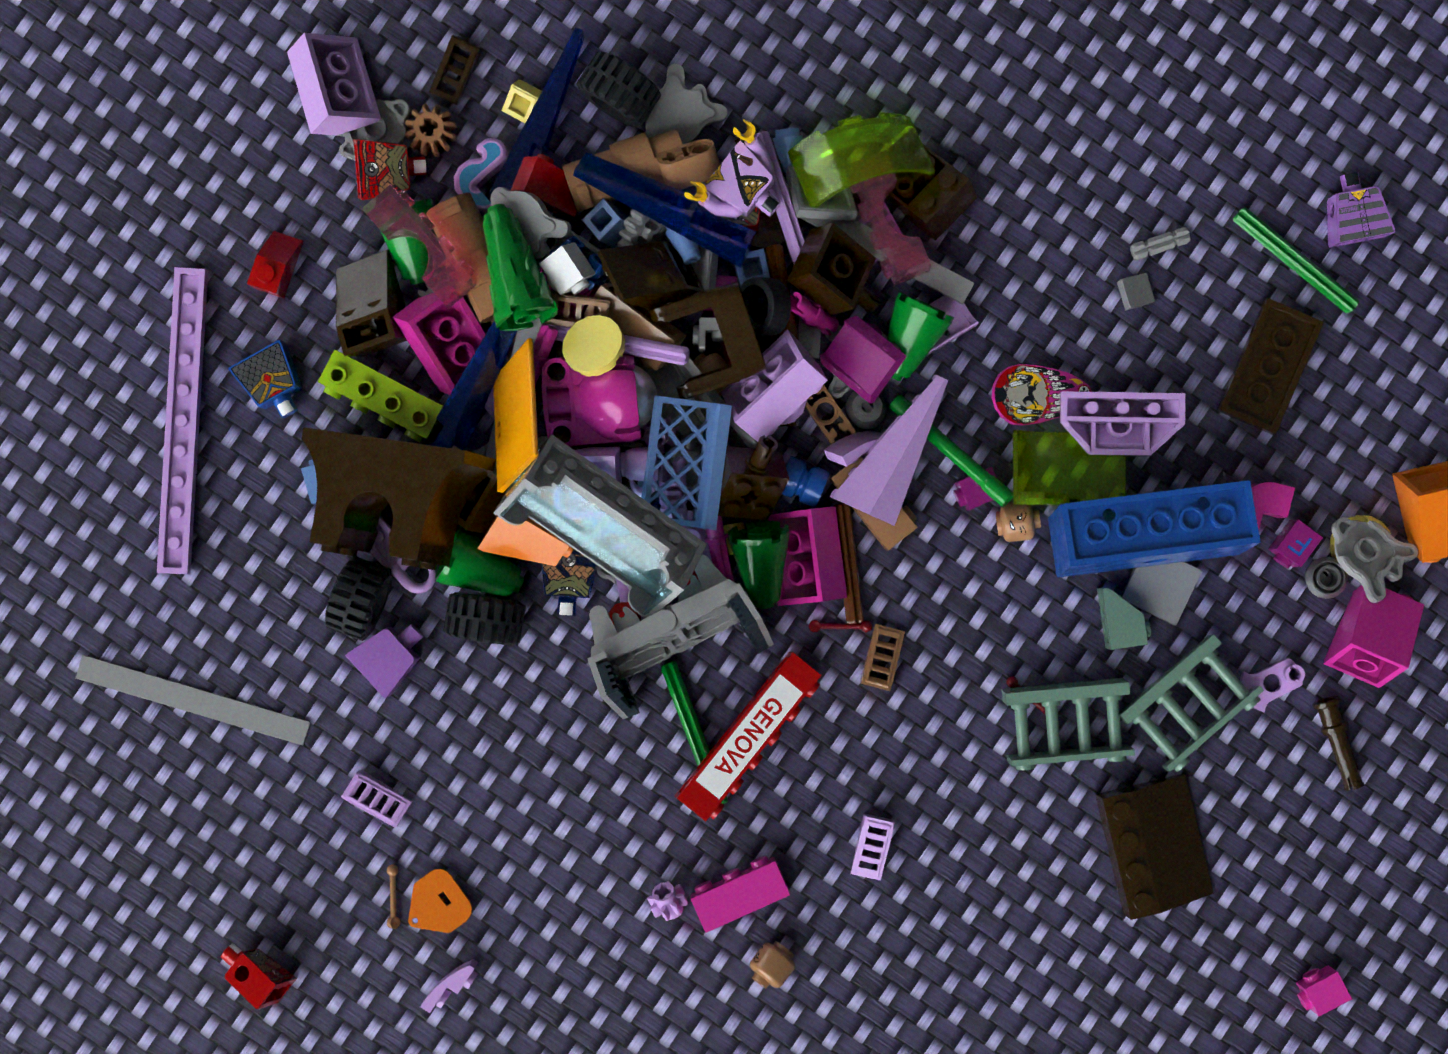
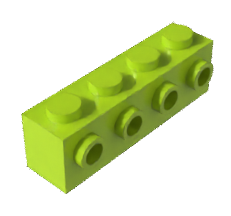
M335 349L318 380V383L326 386L323 390L326 394L340 400L342 395L353 400L350 405L351 407L367 414L369 409L380 414L377 420L392 428L395 427L396 423L405 427L407 430L404 434L418 442H421L423 437L428 440L433 438L448 408L348 356H344L343 353Z

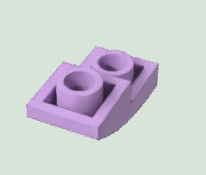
M876 431L858 432L836 441L824 449L828 460L847 467L855 463L861 455L866 457L869 454L868 450L880 438L882 433Z
M472 959L448 973L431 990L420 1007L431 1013L435 1005L441 1008L451 994L447 988L456 994L459 993L462 987L469 989L478 975L474 971L478 961Z

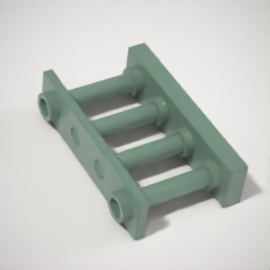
M1214 634L1205 637L1119 712L1120 720L1124 724H1130L1131 722L1135 725L1139 724L1167 755L1169 760L1162 765L1165 771L1171 772L1173 769L1177 772L1180 771L1191 761L1188 757L1243 708L1249 711L1261 700L1258 695L1264 691L1261 686H1253L1248 690L1217 656L1219 652L1216 648L1222 643ZM1201 661L1204 664L1208 663L1239 698L1226 711L1194 676L1196 672L1193 668ZM1178 681L1181 685L1185 683L1216 718L1204 730L1198 727L1171 696L1170 688ZM1155 701L1158 705L1162 703L1193 738L1181 750H1178L1149 718V712L1146 709Z
M1124 678L1001 689L1002 701L1007 706L1011 705V709H1014L1018 754L1007 755V761L1012 767L1016 766V770H1032L1036 764L1107 758L1109 762H1121L1126 760V756H1135V749L1129 744H1122L1119 700H1121V695L1130 694V684ZM1103 697V701H1106L1110 746L1091 747L1088 703L1091 702V698ZM1072 700V703L1076 705L1078 749L1061 750L1057 709L1060 701ZM1041 703L1045 707L1048 751L1030 753L1027 708H1030L1029 704Z

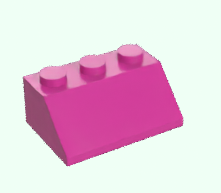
M456 285L418 298L392 317L440 392L456 397L502 361Z
M836 506L770 515L767 521L780 522V528H784L785 524L788 525L790 533L781 596L777 602L778 606L847 598Z

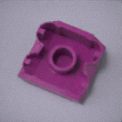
M855 315L844 320L845 324L825 353L820 355V360L824 367L871 404L877 399L900 367L906 355L897 344L889 342L882 336L881 329L877 325L864 322Z

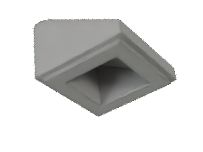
M1147 273L1126 277L1117 281L1125 311L1155 302Z

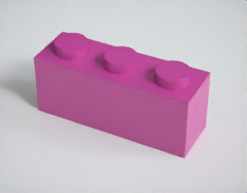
M767 855L759 857L750 862L751 867L740 872L739 868H735L722 875L723 880L714 884L711 881H706L694 887L695 892L691 894L690 899L705 933L790 896L789 888L775 857L768 859Z

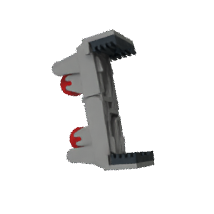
M701 555L684 591L678 595L679 602L667 605L666 610H660L641 620V615L636 613L628 602L615 604L609 613L605 607L600 605L594 606L590 610L589 618L592 624L595 645L591 648V657L587 659L600 697L622 719L640 713L635 697L632 695L633 691L630 689L628 677L645 671V669L670 658L675 653L683 652L737 623L740 624L758 654L774 645L760 614L740 583L736 584L732 580L726 579L706 555Z

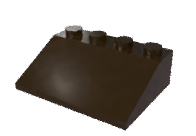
M1185 774L1095 794L1124 915L1130 920L1159 914L1214 894Z

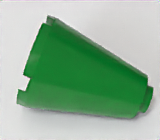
M432 198L372 210L373 217L402 279H409L410 285L428 281V275L433 274L434 230L426 215L428 210L434 207Z
M898 292L895 299L887 340L897 344L906 355L905 360L892 376L897 381H901L902 377L909 379L954 319L952 315L945 316L946 312L916 298L906 297L907 294Z
M752 521L746 523V529L738 531L737 526L728 531V540L747 595L751 602L760 609L773 607L774 603L778 602L781 596L790 533L789 526L785 524L784 528H780V522Z
M460 526L454 537L450 565H439L435 581L444 585L510 597L512 592L517 594L524 581V577L520 575L521 568L505 556L477 549L482 539Z

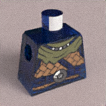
M573 549L568 558L562 556L556 566L542 564L544 593L546 596H558V615L576 616L577 598H590L597 565L575 549Z

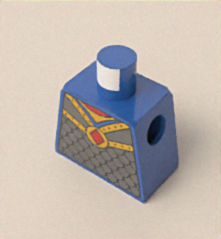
M277 340L228 368L258 407L267 409L275 405L281 418H286L298 411L291 395L300 391L302 385L290 350L285 342Z

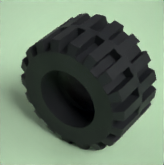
M600 51L596 52L576 83L582 95L597 108L619 122L637 128L642 127L661 97V93L656 85L642 72L619 57Z
M353 556L342 568L331 591L325 613L326 627L355 639L365 640L374 630L385 607L392 583L391 569L361 557Z
M462 592L451 593L448 597L443 632L449 636L466 640L515 645L520 643L526 606L519 601Z

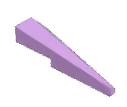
M934 375L931 378L933 381L921 395L914 397L912 400L913 404L902 416H898L868 450L869 454L857 468H853L848 473L849 477L839 489L832 491L831 498L895 526L948 383L947 379L938 375Z

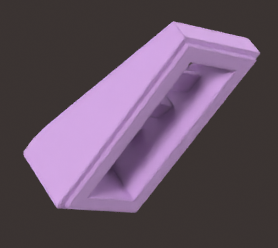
M362 769L356 772L341 798L394 828L398 826L413 802ZM363 782L367 786L359 797L355 793ZM374 788L378 792L372 802L369 803L366 799ZM385 794L389 798L380 810L377 808V805ZM396 800L400 804L391 817L387 812Z
M863 813L851 874L881 881L895 825L894 820ZM869 826L884 829V835L868 832ZM866 838L882 841L881 847L865 843ZM863 849L878 852L879 858L862 855ZM860 861L877 864L876 870L859 867Z

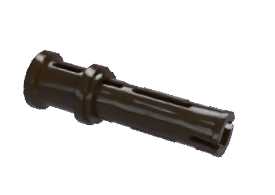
M1340 696L1326 697L1312 704L1313 708L1318 710L1323 725L1321 732L1329 738L1343 781L1344 790L1350 791L1352 786L1353 790L1364 786V782L1361 779L1346 731L1349 729V723L1343 718L1339 706L1341 702Z

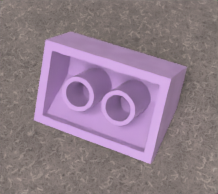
M303 33L287 51L310 133L340 135L379 122L381 120L358 39L355 37Z
M789 330L784 332L762 353L767 369L739 382L729 384L721 392L726 405H732L731 415L734 422L757 442L763 435L765 437L771 436L784 420L795 414L800 406L811 395L818 393L823 384L828 381L820 365Z

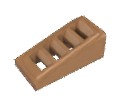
M550 290L557 308L559 307V301L564 302L563 315H558L557 313L555 317L545 322V324L572 327L577 321L581 320L583 304L588 305L587 316H594V308L599 306L601 307L600 315L609 318L611 300L581 294L574 295L571 292L560 295L558 291ZM571 303H576L575 318L570 317Z
M879 624L874 625L860 679L861 684L891 691L905 631ZM879 634L896 638L895 644L878 640ZM876 646L893 650L892 656L875 652ZM876 658L890 662L889 667L886 668L872 664L873 659ZM871 670L887 674L886 679L883 680L870 676Z

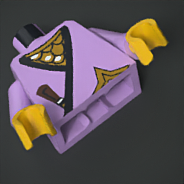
M743 119V122L747 125L746 132L741 134L734 127L733 133L738 138L744 140V143L741 141L737 143L705 184L696 181L690 182L697 188L694 196L688 192H684V196L689 200L698 201L702 207L715 216L737 218L744 215L748 217L755 207H758L770 217L781 204L777 198L768 192L775 183L773 177L775 168L768 149L758 135L755 134V126L748 120Z

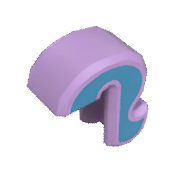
M488 138L479 143L476 150L481 158L467 160L458 167L454 175L455 191L458 195L471 193L481 216L488 213L487 209L492 205L479 189L509 163V154L504 143L495 138Z

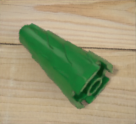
M505 204L490 206L487 209L488 213L483 217L482 225L488 251L486 260L491 280L489 289L496 328L499 327L501 331L523 330L534 327L532 321L540 318V322L543 324L551 320L558 313L556 302L552 297L544 273H540L531 245L528 246L518 218H515L512 209L506 208Z

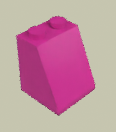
M1361 585L1353 591L1323 664L1380 688L1409 668L1424 604L1413 600L1408 595L1399 594L1385 588V598L1378 603H1372L1367 599L1364 588Z

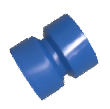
M790 456L786 465L789 481L782 495L789 498L798 495L800 502L815 508L830 472L816 466L808 469L806 461Z

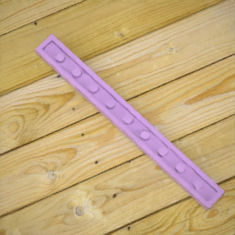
M174 268L157 573L191 574L208 270Z

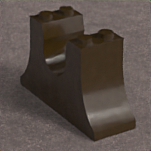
M303 427L301 440L310 451L317 478V500L310 543L322 544L321 551L349 556H357L358 551L370 553L378 534L379 517L385 507L390 504L393 512V524L389 533L390 556L402 558L401 565L430 570H436L437 564L449 566L455 532L463 507L476 486L485 477L494 472L496 459L465 450Z

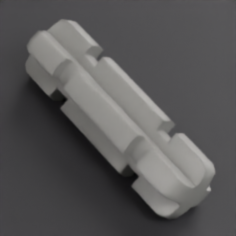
M1182 227L1174 230L1173 233L1167 232L1145 240V243L1143 241L1134 243L1130 246V251L1134 260L1146 258L1148 254L1152 256L1173 249L1175 245L1178 247L1185 245L1191 241L1188 229Z

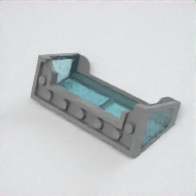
M552 434L538 450L539 456L512 483L494 511L495 515L511 525H521L529 517L631 588L628 593L630 607L644 618L662 610L684 591L707 545Z

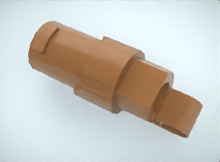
M675 128L647 138L644 132L609 145V150L562 165L577 211L581 212L595 207L603 198L609 202L625 196L627 199H633L663 189V184H665L668 190L677 191L693 186L694 184H691V181L700 183L708 181L720 166V162L712 140L700 139L683 145Z
M463 193L446 199L429 209L426 213L448 259L444 263L462 296L469 299L480 324L491 321L501 343L507 348L515 343L517 332L499 330V327L496 328L493 318L494 310L489 289L491 280L486 260L488 251L482 225L484 220L471 193Z

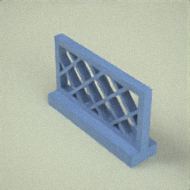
M654 395L642 499L650 503L659 496L668 508L663 513L666 516L672 513L675 518L671 519L681 526L716 530L732 405ZM663 403L673 404L680 414L668 425L661 417ZM680 405L690 406V407H688V408L684 411ZM697 407L707 408L705 422L696 428L688 415ZM681 420H684L692 433L680 442L671 429ZM667 433L676 446L663 456L657 448L658 439ZM696 437L702 444L701 453L692 459L684 446ZM680 451L688 464L675 473L667 460ZM663 464L672 477L659 487L653 480L654 471ZM692 468L698 475L697 484L688 490L680 477ZM676 482L684 495L674 504H671L663 492ZM687 499L694 506L692 520L682 519L676 511Z

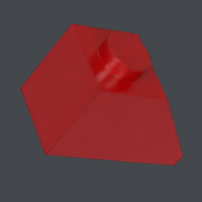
M537 154V156L524 157L511 191L530 192L538 196L548 211L560 217H575L577 211L564 171L553 165L554 160L546 155Z
M273 231L256 255L247 284L257 290L285 298L304 241Z

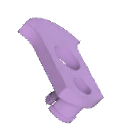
M1285 658L1254 674L1242 671L1240 681L1248 690L1253 686H1261L1264 691L1258 695L1261 700L1253 708L1265 712L1269 702L1303 685L1305 671L1290 658ZM1290 668L1295 670V677L1293 679L1289 677ZM1270 674L1276 675L1279 679V687L1272 692L1267 691L1263 684L1265 677Z

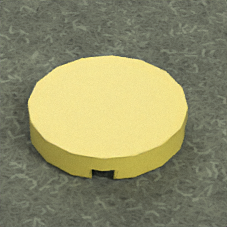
M601 315L587 316L577 321L567 331L563 340L562 353L567 364L574 371L587 377L599 376L612 370L617 365L616 361L620 356H623L625 351V337L618 324L611 318Z

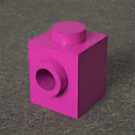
M1329 965L1322 969L1315 968L1309 970L1302 976L1303 979L1296 982L1301 991L1297 994L1301 1004L1307 1011L1310 1009L1318 1016H1322L1352 1000L1338 971Z

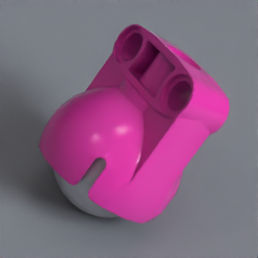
M623 354L616 361L617 365L612 370L602 375L591 377L574 371L567 364L564 357L549 359L542 367V399L548 438L551 434L554 436L556 427L566 426L571 432V438L565 444L570 448L632 443L641 439V427L651 419L654 395H657L653 380L642 368L635 365V356ZM560 363L564 366L566 372L562 380L556 381L551 379L548 373L551 364Z

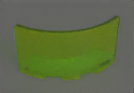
M880 112L878 117L862 119L861 115L840 120L838 121V127L823 134H820V131L817 130L787 152L809 205L813 208L819 207L840 191L873 177L898 172H918L928 175L935 172L911 118L896 113Z
M1013 431V505L1059 506L1060 504L1069 503V500L1080 502L1126 496V455H1088L1068 432Z

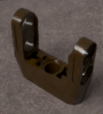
M738 282L707 289L649 310L654 323L658 321L669 322L710 307L713 309L731 364L691 377L684 384L677 386L676 390L680 399L691 398L718 389L767 369Z

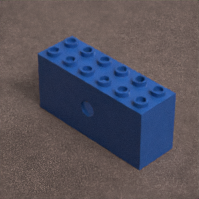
M1250 480L1060 504L1048 517L1057 578L1240 555L1261 543Z

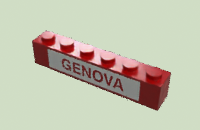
M788 652L675 794V797L705 822L709 817L715 819L724 808L723 799L728 793L735 794L744 782L741 779L742 775L748 768L752 771L763 758L760 754L767 744L772 746L782 734V731L779 730L786 720L791 722L801 710V707L798 706L805 696L810 698L820 686V683L817 681L822 675L794 652Z

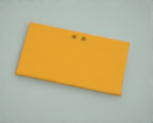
M528 338L493 378L497 492L501 493L539 456L532 338Z

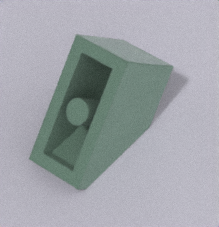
M1097 588L1105 648L1114 650L1148 645L1147 637H1151V627L1149 620L1144 619V614L1110 588Z

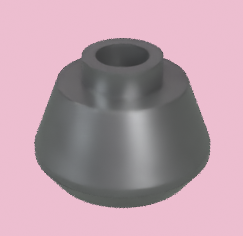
M855 391L852 392L845 405L848 420L854 426L861 429H871L878 426L884 420L887 412V404L882 394H879L872 403L873 407H871Z
M1320 557L1308 566L1305 581L1308 589L1315 596L1329 599L1343 592L1347 585L1348 574L1341 568L1337 559L1333 557Z

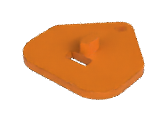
M434 869L414 884L408 923L411 927L450 933L470 918L472 904L448 871ZM444 892L451 903L446 905L444 898H441L439 894ZM413 918H417L418 922L414 923Z

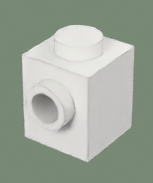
M575 242L561 246L539 263L547 275L549 285L555 291H558L560 295L571 291L574 295L578 294L590 285L587 280L596 274Z

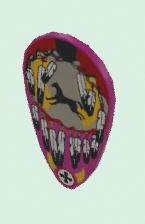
M1017 364L1006 367L997 375L992 387V400L995 410L1002 419L1013 425L1024 426L1059 418L1061 391H1092L1087 383L1068 372L1038 365Z

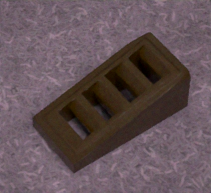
M452 35L429 92L458 105L483 48L459 36ZM459 47L471 53L469 58L456 53L457 48ZM452 59L466 64L465 69L463 70L450 64ZM447 70L460 75V81L446 76ZM443 81L456 87L455 93L440 87L441 82Z

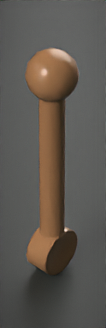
M391 864L386 870L390 876V917L387 920V926L391 929H397L400 926V919L397 917L396 875L399 869L395 864Z

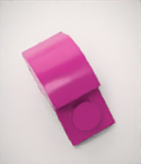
M1274 482L1251 485L1258 529L1260 528L1263 514L1276 518H1288L1295 487Z

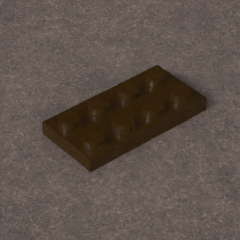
M1266 298L1217 411L1271 435H1275L1324 322L1270 298Z

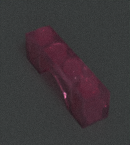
M886 151L851 164L847 182L853 194L858 193L861 204H858L861 218L864 222L869 221L873 231L869 233L872 246L875 251L880 249L884 261H881L880 264L885 278H891L895 286L929 273L931 264L921 238L909 237L898 233L889 225L885 218L883 202L887 195L895 188L897 182Z
M390 184L362 209L388 240L398 237H411L426 245L428 265L422 279L449 309L477 285L471 277L475 271L464 258L459 261L455 259L451 254L455 248L444 235L439 238L436 237L431 231L435 225L424 212L419 215L416 214L411 208L415 202L405 190L402 189L400 192H397Z

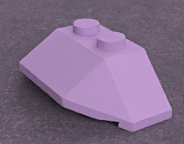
M1061 391L1060 423L1088 455L1151 456L1185 425L1186 393Z

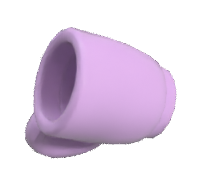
M648 447L632 448L621 452L620 456L621 476L629 479L631 490L641 498L643 488L637 486L634 480L644 481ZM658 468L654 471L653 480L655 482L659 480Z

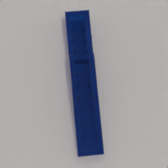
M575 27L491 188L490 194L498 187H505L511 190L524 157H532L535 149L547 152L585 39L582 29Z
M587 152L574 170L573 176L740 268L751 250L756 231L700 209L698 201L687 199L681 190Z
M495 321L492 323L436 417L443 425V428L432 446L452 448L453 445L467 449L517 331H501L499 327L496 328Z

